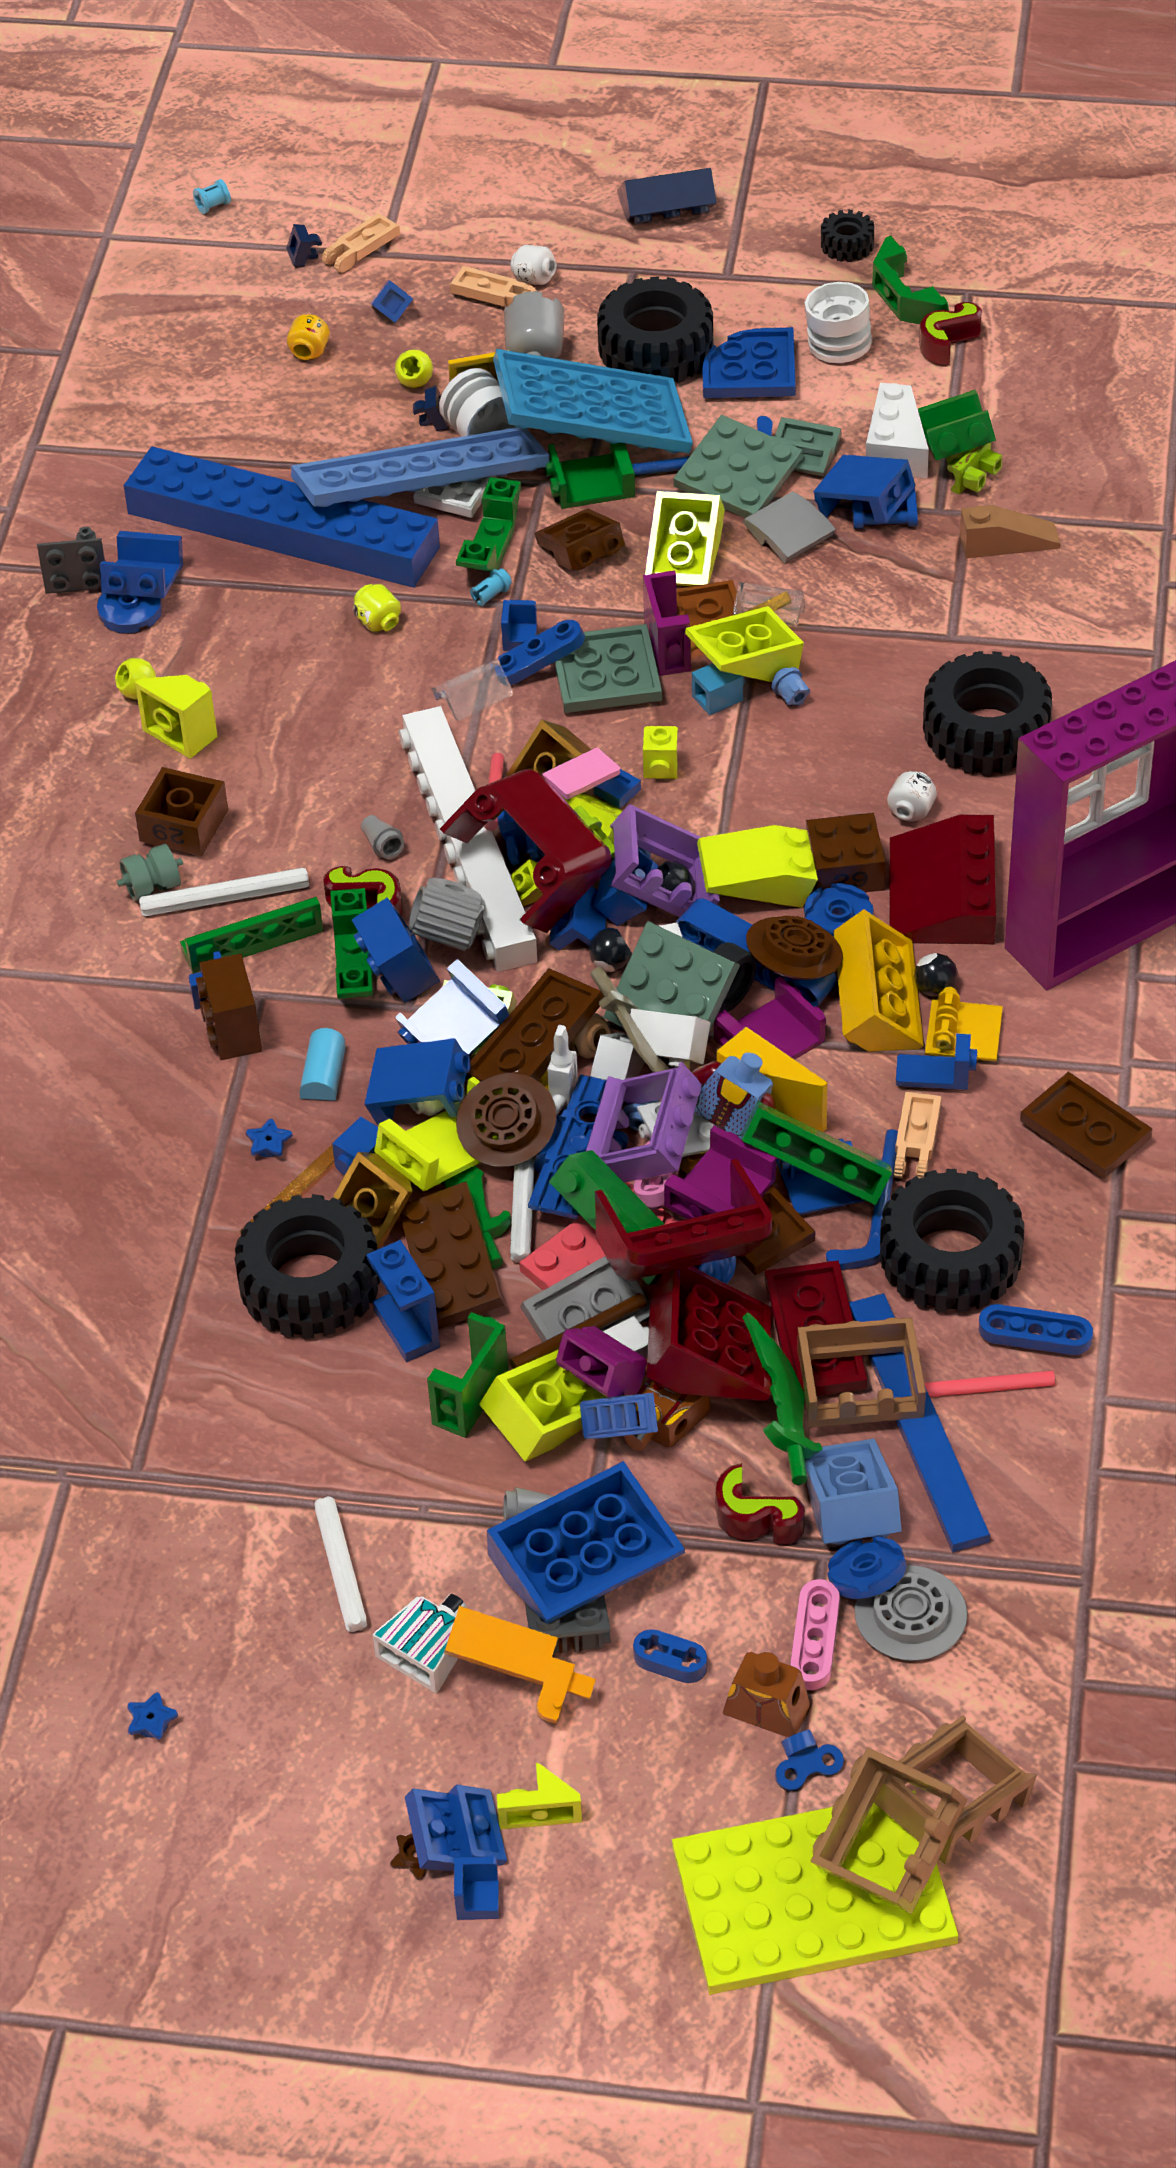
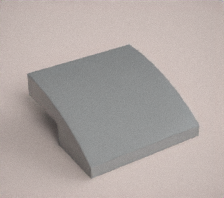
M793 491L750 515L743 521L761 546L768 543L784 564L830 538L836 530L815 506Z

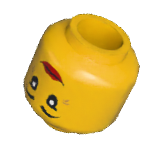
M303 314L296 317L293 321L286 343L297 358L302 360L315 359L324 352L330 330L328 325L318 316Z

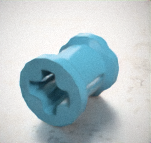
M222 179L215 181L213 185L206 188H195L193 190L195 204L202 214L208 213L209 209L219 204L226 205L231 202L230 192Z

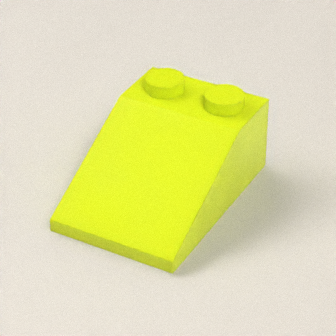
M657 491L645 575L675 570L676 586L692 587L710 583L721 540L725 512L720 495Z
M769 606L695 625L685 630V634L723 672L773 682L774 676L779 670L791 667L799 669L804 642Z
M772 825L701 837L697 841L707 893L803 908L807 897L818 881L807 830Z
M559 1350L496 1376L479 1403L525 1462L553 1450L583 1429L580 1403L582 1401L608 1398L571 1374V1371H566L557 1365L556 1358Z

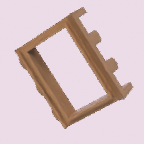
M887 1318L877 1321H850L843 1324H814L808 1327H798L797 1353L801 1368L809 1428L924 1418L926 1390L913 1318ZM896 1352L904 1353L911 1396L894 1398L893 1391L886 1388L878 1391L877 1399L855 1401L852 1392H844L839 1395L838 1403L817 1404L811 1360Z
M964 1715L950 1725L947 1723L941 1725L932 1738L923 1744L916 1743L899 1760V1762L924 1772L955 1749L996 1784L963 1808L939 1857V1860L944 1864L951 1861L954 1847L959 1837L963 1836L970 1843L978 1838L984 1820L989 1815L997 1822H1001L1009 1812L1012 1799L1022 1808L1027 1805L1037 1774L1025 1773L968 1725L965 1722L966 1717ZM887 1774L874 1803L920 1842L925 1833L923 1830L924 1823L929 1816L934 1815L935 1811L905 1786L908 1782Z
M867 1747L863 1757H859L851 1769V1781L845 1793L840 1795L833 1805L832 1819L826 1831L821 1833L814 1843L813 1857L810 1862L825 1873H829L912 1914L968 1799L955 1787ZM887 1774L942 1798L934 1815L929 1816L924 1823L923 1830L925 1833L915 1854H911L905 1862L904 1869L906 1872L896 1892L890 1891L842 1867Z

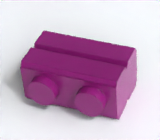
M595 1326L583 1327L582 1329H566L563 1333L556 1358L557 1365L566 1371H571V1374L608 1398L621 1396V1394H637L641 1388L648 1363L646 1358Z

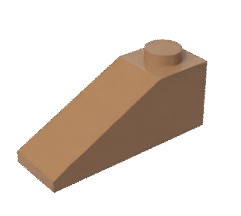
M994 505L961 508L960 541L965 559L1060 549V541L1054 522Z

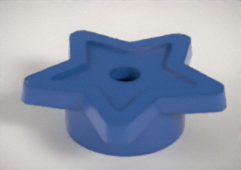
M268 1119L262 1128L248 1129L246 1131V1136L253 1141L251 1155L253 1156L258 1154L263 1157L281 1156L284 1142L293 1137L290 1130L278 1129L273 1119Z
M158 1692L154 1693L146 1702H130L127 1705V1709L132 1715L133 1720L128 1728V1734L140 1733L144 1737H154L160 1740L168 1727V1722L177 1718L178 1713L174 1709L163 1706L161 1695ZM149 1714L154 1715L152 1719L147 1718Z

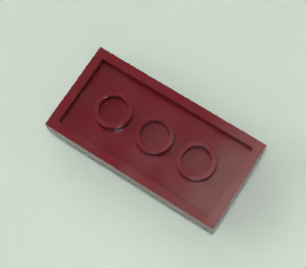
M839 1260L765 1270V1284L779 1346L789 1359L803 1391L804 1387L797 1353L798 1327H808L814 1324H843L853 1321ZM862 1356L811 1360L816 1396L867 1389V1376Z

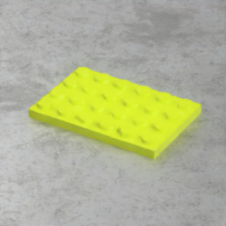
M873 1803L842 1867L890 1891L896 1892L906 1872L904 1869L905 1862L911 1854H915L920 1842ZM833 1807L672 1839V1849L709 1995L958 1944V1932L937 1863L912 1914L856 1886L829 1873H825L810 1862L813 1857V1846L816 1839L821 1833L826 1831L832 1819Z

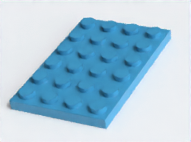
M496 349L493 361L508 424L520 429H541L551 434H572L581 439L589 437L603 439L612 444L621 442L633 444L639 448L652 447L663 449L669 453H690L693 442L673 378Z

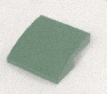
M781 417L776 434L772 437L803 450V458L793 471L824 477L837 451L842 431L841 428Z

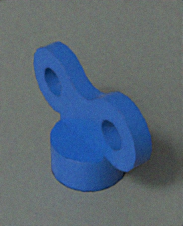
M811 1729L799 1732L781 1741L788 1760H784L776 1768L775 1780L779 1787L784 1790H797L803 1785L810 1774L817 1773L824 1776H832L838 1773L843 1766V1754L839 1748L830 1744L822 1745L818 1748ZM824 1755L832 1756L833 1764L830 1766L825 1765L822 1757ZM789 1769L795 1771L796 1779L788 1780L785 1777V1771Z

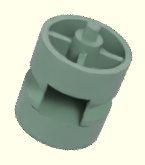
M167 844L151 848L149 854L146 855V859L140 854H133L119 860L122 879L117 880V884L119 887L125 885L133 901H138L142 896L150 895L151 891L154 890V886L159 890L164 889L166 891L181 885L178 866L183 865V861L181 858L175 860Z

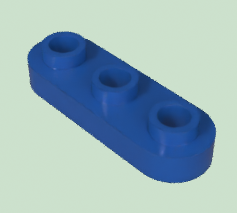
M561 621L510 651L501 654L493 664V673L499 683L503 685L516 684L577 650L583 644L585 634L577 621Z
M994 1304L984 1308L979 1316V1333L982 1338L990 1343L1069 1355L1082 1354L1092 1345L1093 1327L1088 1320L1080 1316Z

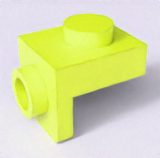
M676 726L644 727V778L677 779L678 728Z

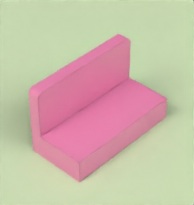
M597 747L542 773V775L565 799H570L620 774V766Z

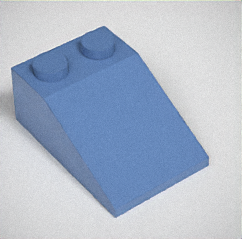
M875 1438L823 1446V1450L810 1459H804L808 1478L806 1486L816 1525L824 1544L842 1545L849 1543L852 1539L865 1537L885 1538L890 1533L902 1532L898 1489Z

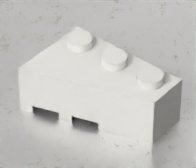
M880 383L866 441V456L907 459L913 477L928 479L929 449L912 387L897 383Z

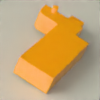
M459 1606L444 1654L542 1685L536 1705V1713L542 1720L556 1724L566 1692L590 1699L596 1681L595 1678L573 1672L575 1664L552 1657L558 1637Z

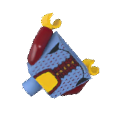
M744 1053L741 1060L735 1056H729L723 1063L712 1061L695 1069L692 1074L702 1086L694 1112L718 1128L736 1134L742 1140L741 1133L757 1101L776 1109L774 1098L771 1095L773 1083L771 1079L759 1072L763 1064L761 1058L754 1053Z

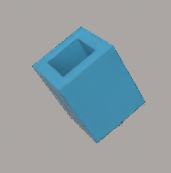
M711 663L692 672V697L710 716L743 701L744 676L720 671Z

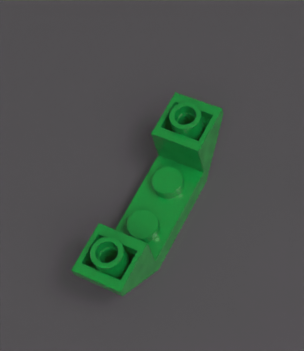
M892 236L886 237L873 261L872 287L900 321L920 325L923 317L933 311H949L946 298L941 296L933 286L912 293L910 287L904 285L900 277L904 276L905 263L907 262L906 251Z
M489 478L482 496L483 518L474 540H464L456 559V566L491 572L493 569L499 570L514 532L521 482Z
M365 888L330 891L335 939L337 999L373 996L372 969L366 960L369 951L364 953L353 936L358 933V930L352 919L367 910Z

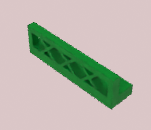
M317 897L310 898L185 938V940L180 941L182 953L192 974L201 971L199 962L214 959L213 952L220 951L221 958L236 954H242V958L322 933L323 923L320 902Z

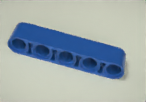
M696 899L676 921L683 938L712 952L719 945L726 942L734 943L749 952L746 944V934L752 924L706 899ZM757 962L754 980L775 991V979L781 975L766 969ZM834 972L826 977L813 980H798L781 976L789 985L797 987L802 996L813 1007H818L838 983Z

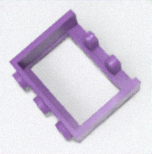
M631 804L610 825L614 833L616 866L612 887L678 917H681L698 898L706 899L716 905L720 902L719 894L706 892L697 841L701 838L700 836ZM638 847L666 860L677 861L685 865L693 876V889L687 882L680 883L672 892L660 887L663 883V873L659 869L651 870L644 879L632 874V871L639 865Z
M683 1062L679 1063L677 1068L624 1080L608 1076L586 1151L593 1150L624 1183L677 1172L702 1084ZM662 1099L650 1143L621 1150L620 1145L613 1138L615 1129L618 1130L629 1126V1118L621 1109L623 1101L628 1105Z

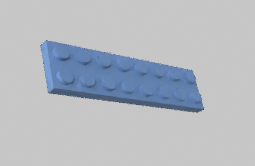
M516 427L291 465V477L314 507H328L333 503L357 502L362 498L386 497L392 493L403 491L415 492L421 488L431 486L443 487L454 482L477 481L483 477L505 476L508 473L518 471H534L537 468L546 467V464L549 463V454L528 429Z

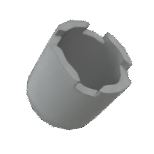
M539 291L524 292L514 296L513 302L504 309L506 350L558 359L563 349V305L557 298H554L553 301L542 297V292Z

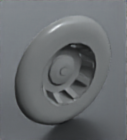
M908 1565L904 1576L895 1586L882 1594L856 1600L855 1619L864 1639L880 1653L903 1661H921L941 1655L958 1641L966 1626L967 1607L960 1590L946 1576L926 1567Z

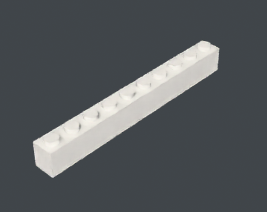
M441 706L402 715L404 729L399 730L400 742L403 749H409L410 751L408 752V761L412 772H418L416 777L421 795L427 794L426 806L429 816L436 817L437 819L435 821L436 833L439 840H445L446 842L444 844V851L448 863H454L455 865L453 868L455 881L472 888L481 895L480 905L484 906V912L477 936L483 935L482 947L486 959L493 960L497 972L537 963L535 935L532 928L523 924L520 920L525 911L493 832L483 827L467 844L444 834L440 830L442 825L475 791Z

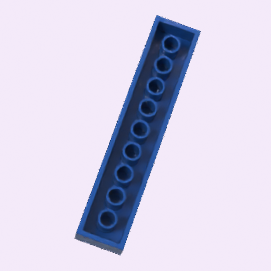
M151 446L124 484L128 514L415 588L440 548L437 518L362 499L357 502L333 503L328 507H314L295 482Z

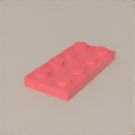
M625 1182V1184L634 1192V1185L630 1182ZM663 1208L651 1210L664 1224L677 1222ZM580 1216L519 1262L520 1271L538 1287L545 1290L606 1255L596 1239V1230Z

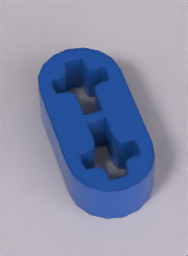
M653 1629L642 1631L634 1639V1659L636 1664L642 1669L684 1683H694L705 1676L707 1671V1654L705 1649L696 1642ZM652 1645L658 1647V1650H654L651 1655L645 1653V1650H649ZM689 1658L696 1659V1663H691L689 1667L682 1666V1662H687Z

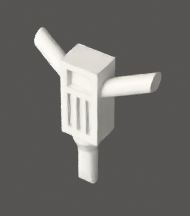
M558 1025L554 1035V1051L551 1054V1061L547 1069L549 1092L556 1106V1116L560 1111L567 1109L578 1081L577 1053L569 1050L567 1030L563 1025Z

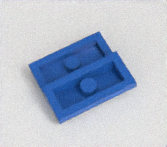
M456 1784L449 1793L412 1788L405 1796L420 1869L454 1871V1857L495 1856L497 1858V1866L506 1863L507 1857L490 1789Z

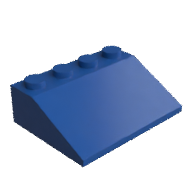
M624 1461L487 1530L488 1556L506 1583L546 1624L685 1553V1548Z

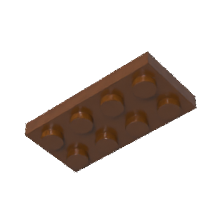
M548 968L470 1061V1071L466 1073V1080L475 1077L481 1082L497 1074L519 1073L539 1081L550 1064L551 1054L554 1051L553 1038L558 1025L566 1027L569 1045L599 1009V1001L604 997L602 991Z
M462 1182L406 1203L400 1213V1219L410 1255L435 1293L438 1329L467 1319L471 1312L481 1314L503 1306L504 1303L467 1182Z

